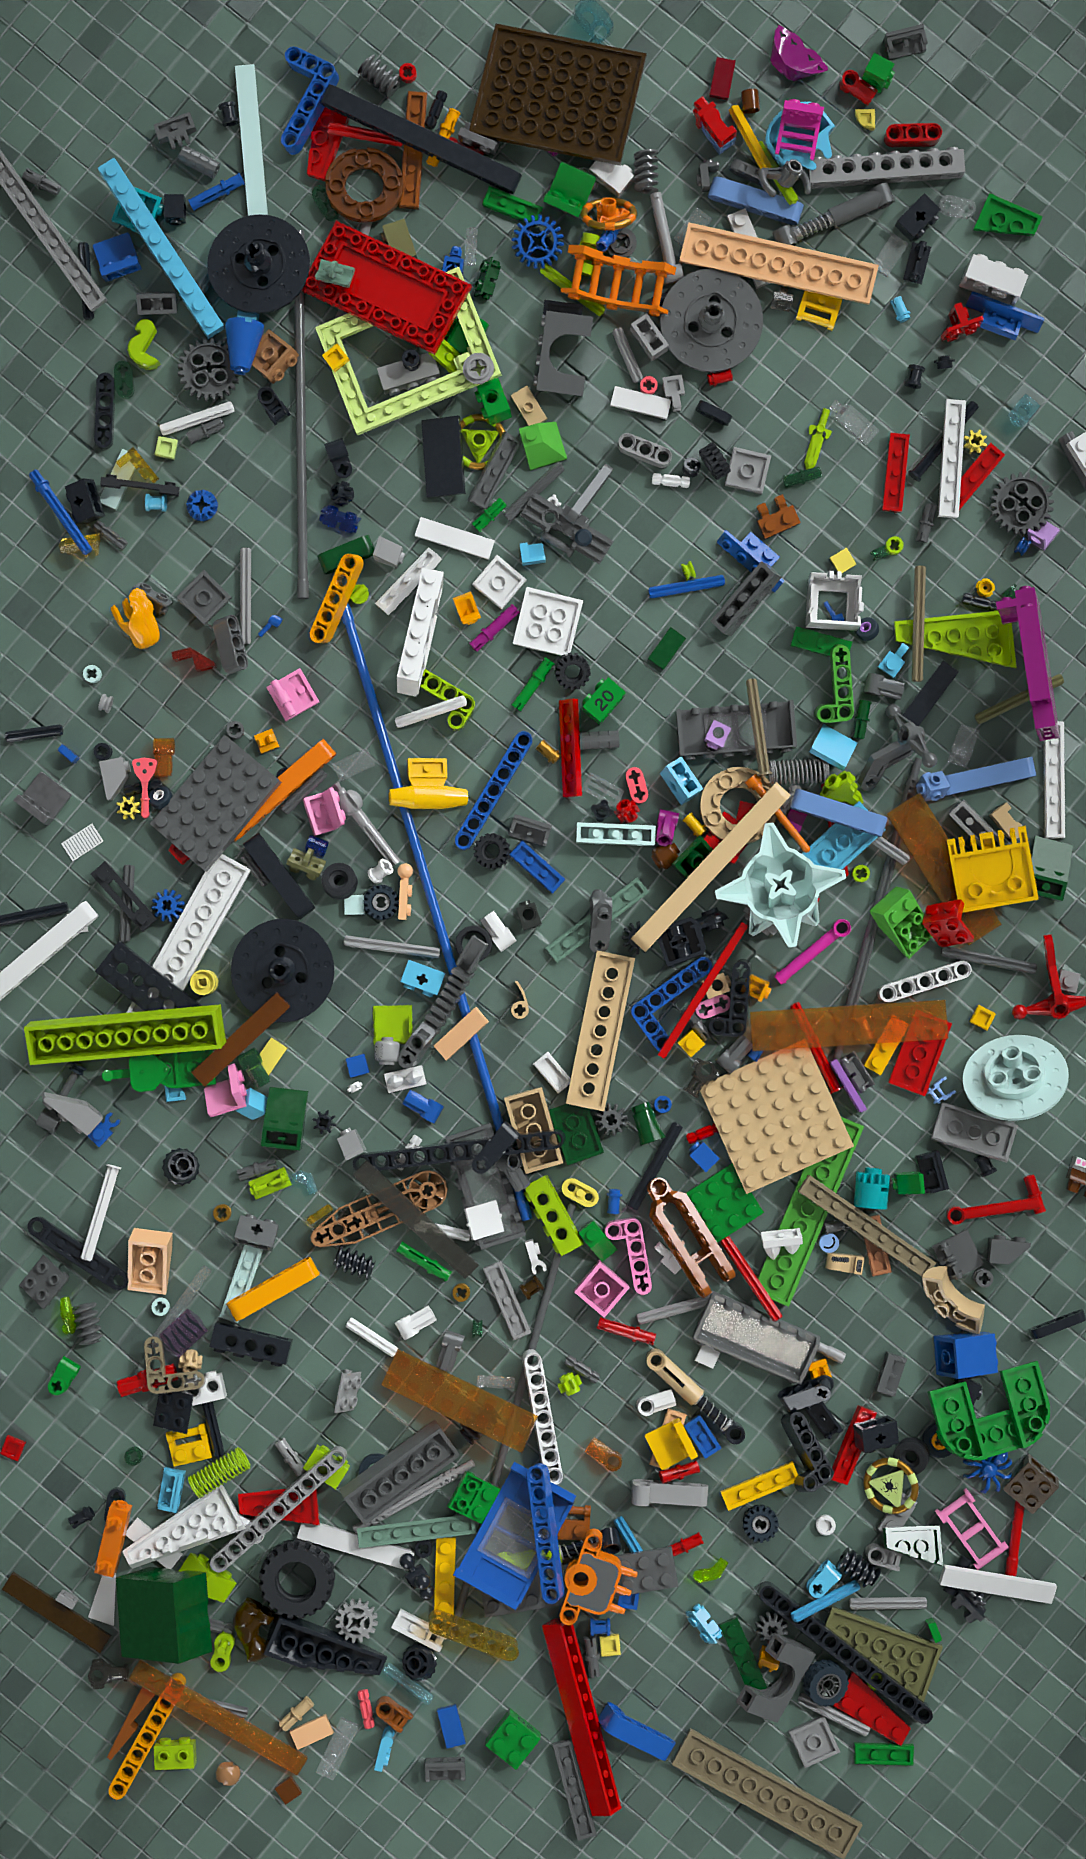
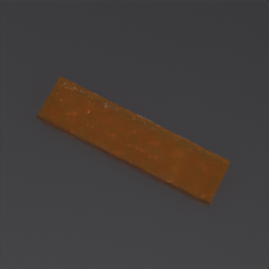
M917 793L887 812L886 815L940 902L958 900L947 839L949 838L921 793ZM992 908L963 912L961 917L963 923L974 936L973 942L966 943L967 945H971L1002 925Z

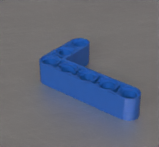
M293 46L285 52V59L290 68L312 79L281 136V143L286 151L291 155H296L302 150L325 108L320 102L328 84L336 86L339 81V75L330 62ZM314 64H315V67H314V68L309 69V67H310L311 65H314ZM332 72L329 77H325L327 73ZM323 89L321 93L316 94L318 90ZM314 106L312 110L307 111L309 107ZM304 123L303 127L297 128L299 124ZM295 140L292 145H288L290 141Z
M700 957L632 1006V1017L658 1051L661 1049L657 1046L658 1039L663 1037L667 1039L668 1035L652 1013L707 975L712 968V962L708 958ZM701 960L708 963V969L704 972L698 969V963ZM684 972L692 974L691 982L685 983L682 980ZM669 983H674L677 987L674 994H668L666 991V986ZM654 994L659 995L661 998V1002L657 1006L652 1005L650 1002V998ZM637 1006H643L645 1009V1014L642 1017H637L634 1013ZM648 1022L656 1024V1030L653 1033L646 1031V1024Z

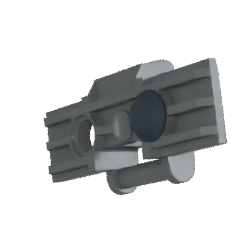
M534 492L520 516L545 531L540 540L554 545L565 552L569 558L576 550L597 564H600L614 541L587 524L589 518L581 515L574 525L565 519L572 509L565 504L562 509ZM553 513L556 516V520L553 523H547L545 521L546 514ZM552 529L560 531L570 537V540L574 543L570 547L550 535V531Z

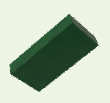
M670 627L648 660L664 670L684 643L686 637Z

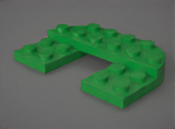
M1038 1361L999 1371L1010 1409L976 1418L966 1381L928 1391L938 1429L936 1433L943 1446L957 1457L968 1460H985L1002 1453L1026 1448L1040 1439L1046 1424L1049 1423L1050 1403Z

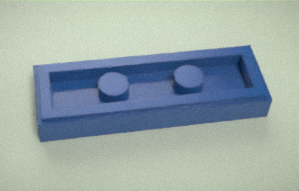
M521 841L509 854L552 894L565 881V878L524 841Z

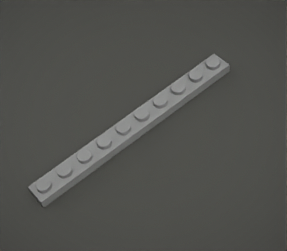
M0 149L1 186L90 311L94 312L108 301Z

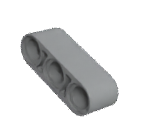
M624 433L619 438L618 449L621 453L658 468H666L670 465L672 453L668 448L630 433ZM623 440H630L632 446L629 448L623 447ZM648 447L650 453L643 455L640 452V448ZM665 454L668 460L661 462L658 459V455Z

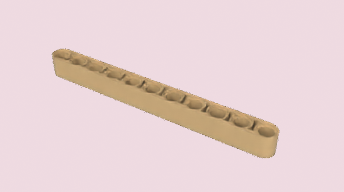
M776 782L631 939L646 952L791 795Z

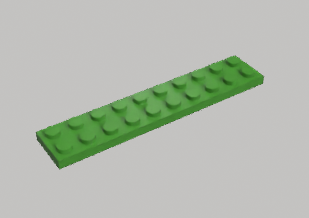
M843 1117L841 1119L854 1147L802 1170L778 1230L800 1228L803 1244H800L798 1250L793 1255L784 1246H781L780 1252L774 1260L767 1255L758 1275V1280L770 1298L788 1307L828 1214L827 1211L799 1193L798 1189L807 1175H810L837 1193L864 1126Z

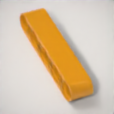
M345 554L341 558L310 630V638L313 642L328 643L332 640L362 571L364 562L361 556ZM353 558L355 564L351 568L349 563L350 560ZM344 576L347 578L346 585L342 584V578ZM336 594H338L339 601L337 604L334 601V597ZM328 612H330L332 616L330 621H328L326 617ZM320 630L324 632L322 639L319 637Z
M307 1257L235 1297L226 1305L235 1321H239L311 1281L320 1273L312 1258Z

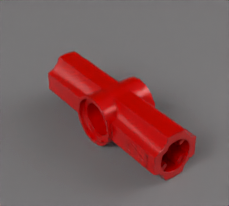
M174 1363L165 1366L166 1375L177 1373ZM159 1367V1368H156V1369H153V1368H151V1369H152L153 1371H157V1370L160 1369V1367ZM146 1370L117 1380V1388L121 1397L140 1391H150L147 1385ZM178 1377L173 1378L172 1382L178 1380ZM165 1378L166 1382L164 1383L158 1382L157 1379L152 1384V1387L158 1388L159 1385L167 1384L168 1378Z

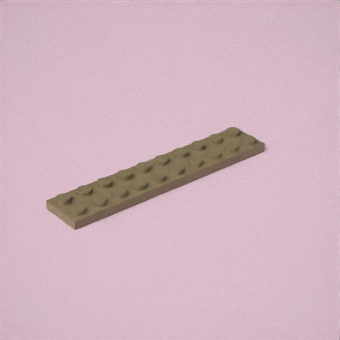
M691 1728L671 1762L673 1766L842 1859H845L863 1826L862 1822Z

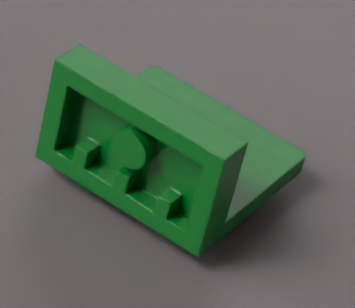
M561 162L551 188L546 193L543 201L579 217L582 207L588 201L596 177Z

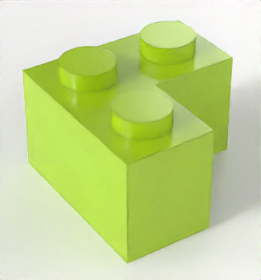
M190 1553L179 1571L206 1572L208 1598L224 1603L237 1584L232 1578V1574L228 1570L219 1573L215 1572L210 1567L208 1557L201 1553L199 1555Z

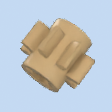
M186 1350L184 1354L179 1355L178 1368H183V1372L197 1371V1369H201L203 1356H198L196 1350Z

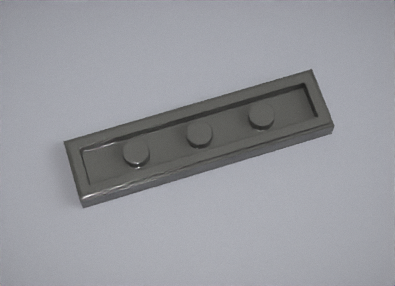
M503 432L468 498L469 502L486 510L522 441L507 432Z

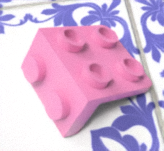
M333 787L328 788L323 793L302 799L314 836L337 830L345 824V813L343 810H340L338 803L340 798L338 792L334 791Z
M235 1063L228 1065V1080L204 1088L207 1113L210 1117L246 1107L245 1096L247 1092L243 1084L245 1079L242 1070L238 1071Z

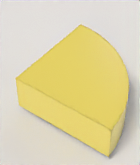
M855 109V117L858 123L865 129L874 131L875 109Z

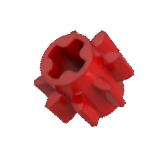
M624 799L617 804V810L614 813L621 823L624 821L632 823L637 819V813L640 809L634 800Z

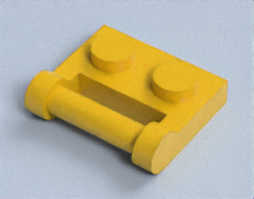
M804 291L795 320H805L827 327V330L833 331L843 299ZM805 307L830 314L831 318L828 320L804 312Z
M205 1423L188 1429L187 1434L173 1431L166 1432L174 1467L213 1457ZM201 1435L200 1440L176 1445L175 1440Z

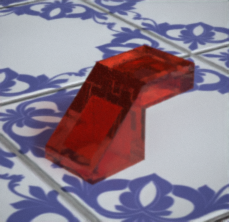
M190 647L171 652L175 662L193 658L197 672L217 668L214 661Z

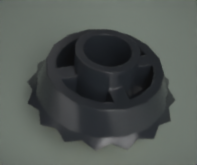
M178 1148L166 1154L162 1169L164 1176L168 1178L169 1182L183 1186L190 1184L192 1180L196 1179L200 1165L198 1158L193 1152H190L188 1149Z
M414 1643L403 1653V1669L411 1680L417 1682L426 1681L435 1673L437 1663L433 1650L422 1643Z

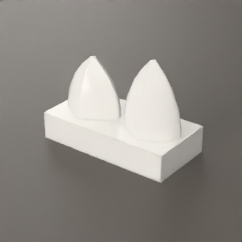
M422 1065L384 1074L388 1093L427 1084Z
M800 1228L761 1232L763 1248L772 1260L778 1256L781 1246H784L793 1255L798 1250L800 1244H803Z

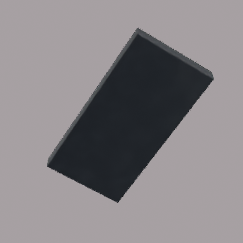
M460 416L421 420L427 498L466 494Z

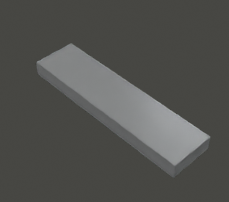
M501 1260L484 1267V1273L513 1340L532 1333Z

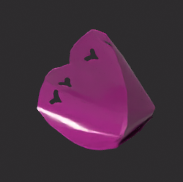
M778 25L775 30L770 61L782 75L794 82L828 71V67L814 50L805 48L802 39L797 34ZM780 31L782 32V34H785L786 37H781ZM791 39H793V42L797 43V45H791ZM808 55L815 60L809 61Z

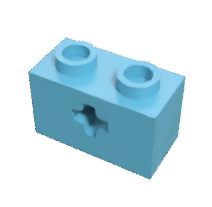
M682 757L668 764L660 772V775L681 805L696 797L703 790Z
M408 960L400 982L404 983L403 987L414 991L416 987L423 990L422 994L433 997L434 994L438 995L446 973ZM425 974V978L428 979V982H424L421 985L419 984L420 980H418L417 977Z

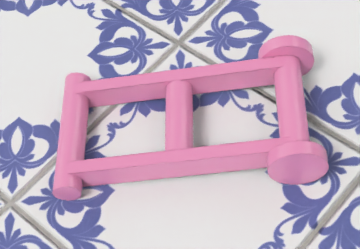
M965 1488L963 1490L965 1492L964 1495L942 1511L936 1509L935 1512L943 1523L948 1522L976 1561L973 1565L979 1570L1009 1547L1005 1541L1001 1543L973 1505L975 1499ZM967 1502L980 1521L961 1534L948 1516ZM985 1527L998 1546L979 1559L966 1541Z

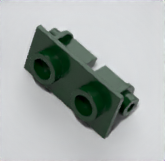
M493 257L483 260L480 265L479 271L481 273L479 279L474 284V297L483 295V299L489 300L493 296L496 283L491 282L490 278L497 280L501 269L500 262L493 260Z

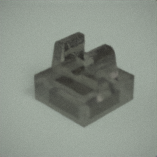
M781 286L780 292L774 291L770 309L790 312L793 295L788 294L789 287Z

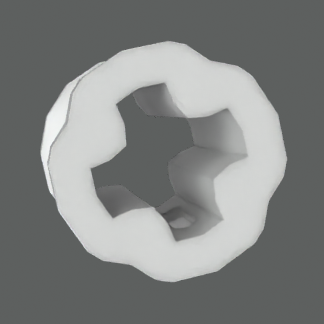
M381 859L375 868L368 870L370 880L376 884L381 883L386 875L393 873L391 863L385 859Z

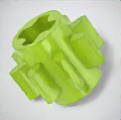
M569 1372L559 1377L560 1383L557 1386L561 1394L566 1392L567 1396H570L580 1391L579 1385L582 1382L578 1374L574 1376L572 1372Z

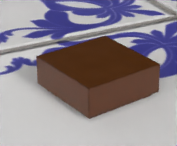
M292 1776L275 1787L276 1792L285 1805L302 1794V1790Z

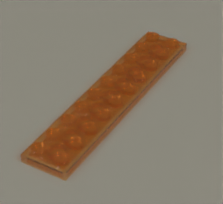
M945 1000L750 1012L752 1052L948 1039Z

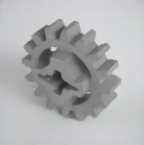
M359 1598L358 1603L351 1599L350 1604L344 1602V1609L339 1607L338 1612L341 1615H336L335 1619L340 1621L336 1623V1628L341 1627L339 1634L345 1633V1640L351 1637L352 1643H354L356 1638H359L361 1643L364 1636L367 1639L370 1638L369 1632L375 1633L376 1629L373 1626H377L378 1621L374 1619L378 1617V1614L372 1613L375 1607L369 1608V1601L363 1604L361 1598ZM345 1614H347V1617L349 1618L346 1624H344ZM354 1617H355V1619L361 1618L360 1623H358V1622H355V1623H354V1622H353ZM369 1617L370 1624L367 1628L365 1620Z

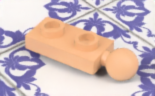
M403 863L397 870L398 875L401 877L399 920H407V916H411V905L408 904V897H412V885H409V878L413 874V868L411 865Z

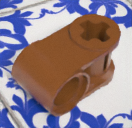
M382 1696L378 1699L376 1704L377 1716L389 1724L395 1731L402 1733L404 1725L409 1719L413 1718L412 1713L388 1696ZM386 1704L390 1709L383 1711L380 1709V1706Z

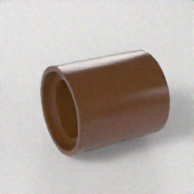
M743 90L741 92L743 113L752 114L759 112L758 90Z

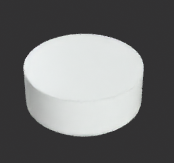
M829 1515L819 1516L815 1523L817 1531L825 1536L832 1534L836 1528L834 1519Z

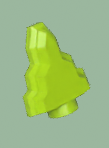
M843 771L838 775L831 774L825 780L820 796L838 802H846L853 806L859 801L864 803L861 793L857 790L858 785L855 782V776L850 772Z

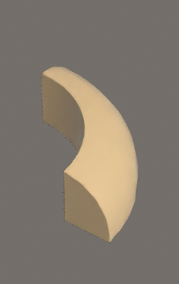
M946 1266L928 1269L922 1277L923 1287L927 1298L929 1297L933 1302L934 1309L943 1318L947 1317L955 1322V1326L980 1334L985 1305L963 1296L950 1281Z

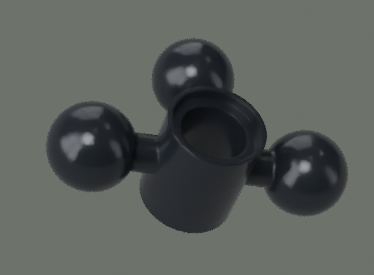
M403 1554L399 1562L401 1567L409 1569V1572L404 1575L413 1590L416 1588L420 1589L419 1594L423 1600H431L435 1595V1590L430 1585V1576L421 1564L416 1567L414 1566L415 1558L412 1554Z

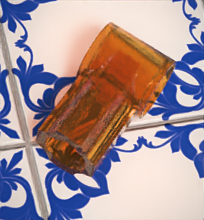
M154 738L153 754L155 755V760H157L155 776H172V758L175 753L174 738Z
M594 1437L585 1449V1452L605 1465L609 1471L619 1470L623 1462L622 1455ZM610 1457H617L619 1463L615 1466L611 1465L608 1459Z

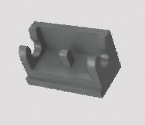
M924 24L888 32L883 39L888 60L927 50L926 44L928 43Z
M515 814L509 836L546 847L552 825Z
M886 1351L874 1387L877 1392L895 1397L907 1358Z
M465 1757L426 1758V1782H430V1780L454 1779L465 1781Z

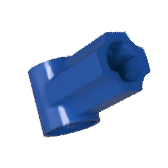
M411 1089L402 1103L433 1124H435L444 1108L438 1102L430 1098L427 1099Z

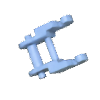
M946 1076L935 1082L932 1089L928 1088L927 1094H931L935 1100L934 1104H940V1100L943 1099L945 1101L952 1094L956 1093L953 1090L945 1095L940 1089L939 1084L947 1079ZM935 1089L940 1092L941 1097L938 1098L934 1093Z

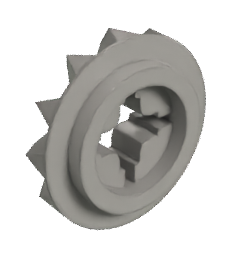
M484 353L470 355L463 364L465 378L473 384L482 385L484 382L489 381L494 374V364L491 358ZM477 362L480 364L481 367H484V369L481 370V376H479L477 371H473L477 368Z

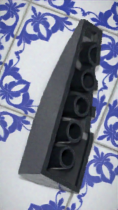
M282 1614V1616L275 1615L269 1629L264 1655L300 1668L314 1667L320 1670L335 1669L340 1672L345 1670L361 1674H381L387 1660L386 1655L357 1641L352 1643L351 1638L345 1640L344 1635H340L312 1622L295 1616L293 1619H289L286 1614Z

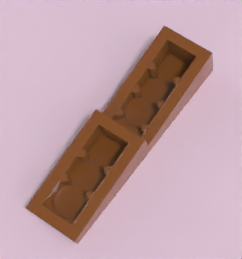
M147 1679L107 1756L109 1760L116 1755L136 1731L139 1724L134 1721L135 1718L158 1691Z

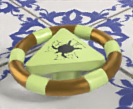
M890 1457L881 1458L873 1462L866 1470L863 1482L864 1491L868 1500L878 1510L888 1514H900L909 1510L916 1502L919 1492L918 1480L913 1470L903 1461ZM883 1465L902 1469L871 1480L875 1471ZM905 1472L911 1484V1495L901 1505ZM871 1485L896 1507L882 1504L877 1500Z

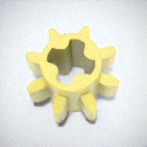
M970 430V437L964 436L966 444L963 448H968L970 450L969 454L973 451L980 454V447L985 448L987 446L986 443H983L987 436H982L980 434L981 430L977 433ZM974 439V441L978 440L979 443L976 445V443L972 444L971 441Z
M123 796V802L117 803L120 806V810L117 813H123V819L125 820L128 816L134 820V815L140 813L137 806H140L141 803H134L135 797L133 796L130 800ZM126 804L133 805L131 812L125 811L127 808Z

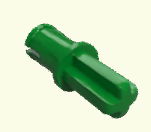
M498 498L487 510L484 509L483 514L472 522L474 527L481 532L492 520L495 521L494 518L506 508V503L501 498Z

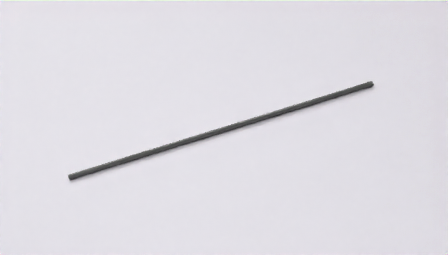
M568 1203L566 1210L572 1220L576 1205ZM561 1228L559 1238L565 1239L567 1232ZM555 1252L528 1350L533 1349L536 1351L562 1257L560 1253L557 1254ZM534 1355L528 1357V1364H532ZM524 1367L522 1368L491 1484L497 1487L526 1387ZM464 1581L448 1638L454 1640L457 1636L470 1589V1584Z

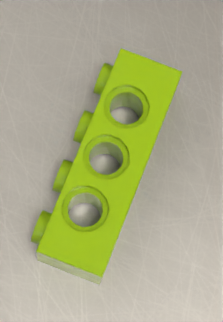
M548 1175L530 1183L525 1188L524 1194L529 1202H533L535 1206L533 1210L536 1217L542 1219L545 1225L543 1226L544 1232L548 1237L551 1236L554 1241L552 1246L555 1252L564 1256L584 1245ZM541 1194H545L548 1197V1202L545 1205L539 1201ZM550 1211H554L557 1214L555 1222L550 1221L548 1218ZM560 1228L567 1232L565 1239L558 1237L557 1233Z

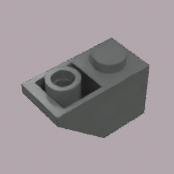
M994 1235V1238H988L986 1261L1009 1265L1031 1247V1243L1025 1241L1026 1238L1014 1237V1240L1006 1239L1004 1235Z

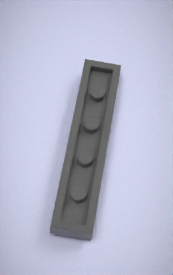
M572 1738L553 1743V1748L577 1839L579 1841L597 1836Z

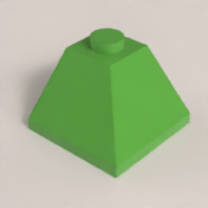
M556 422L536 423L519 428V435L530 470L567 460Z

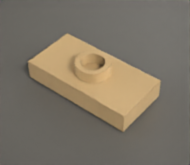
M528 386L511 395L513 402L528 426L543 423L547 420Z

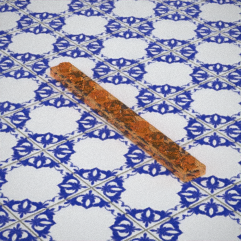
M139 1660L129 1676V1679L295 1775L299 1774L308 1759L303 1753L142 1660Z

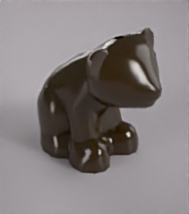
M249 1597L241 1603L233 1616V1626L238 1639L243 1645L248 1663L258 1662L269 1657L263 1654L266 1640L259 1635V1628L262 1624L269 1625L276 1615L274 1610Z

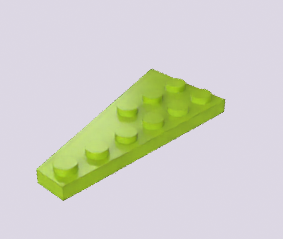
M999 611L924 619V648L1017 668L1012 623L1002 624ZM913 620L894 621L895 642L913 645Z

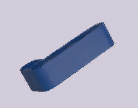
M607 1702L598 1717L599 1723L607 1733L663 1761H666L676 1744L667 1735L626 1716L618 1706L611 1702Z

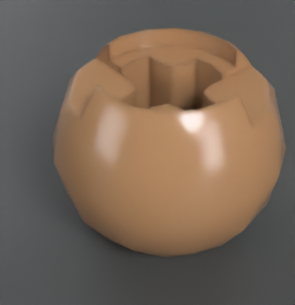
M223 1762L217 1767L216 1779L218 1782L223 1783L225 1786H232L239 1781L241 1775L240 1768L234 1765L233 1762Z

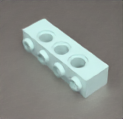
M577 822L576 843L655 846L656 826Z

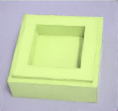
M158 436L155 456L175 460L178 440Z

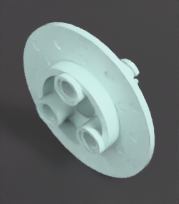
M1027 1035L1004 1036L984 1044L969 1058L963 1072L964 1090L973 1106L990 1117L1007 1121L1030 1119L1047 1112L1062 1098L1069 1080L1067 1063L1059 1050L1045 1040Z

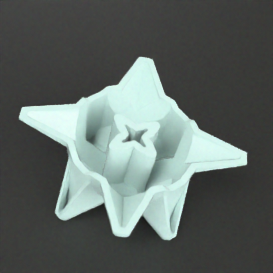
M771 822L764 825L760 852L737 872L739 875L738 879L715 890L716 899L744 904L750 908L749 934L755 936L774 924L788 948L797 946L801 922L812 926H817L819 923V893L846 879L845 870L814 865L810 859L797 850L788 848L776 826Z

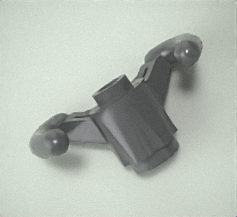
M795 159L786 161L784 166L778 168H761L758 171L760 183L771 197L776 196V191L770 186L767 178L777 180L782 187L790 188L800 177L803 181L804 193H811L810 179L802 168L801 163Z

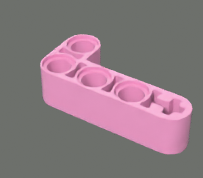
M631 1217L608 1222L605 1225V1234L609 1239L618 1240L626 1238L635 1291L641 1295L648 1294L651 1291L652 1283L640 1221ZM629 1223H637L638 1229L635 1232L628 1231L627 1226ZM610 1226H617L619 1232L616 1235H610L608 1233ZM638 1241L641 1243L639 1251H633L630 1248L633 1242ZM636 1261H643L645 1267L639 1271L634 1268V1264ZM635 1275H643L644 1282L648 1283L645 1289L641 1290L640 1286L637 1287L640 1284L639 1276L635 1277Z

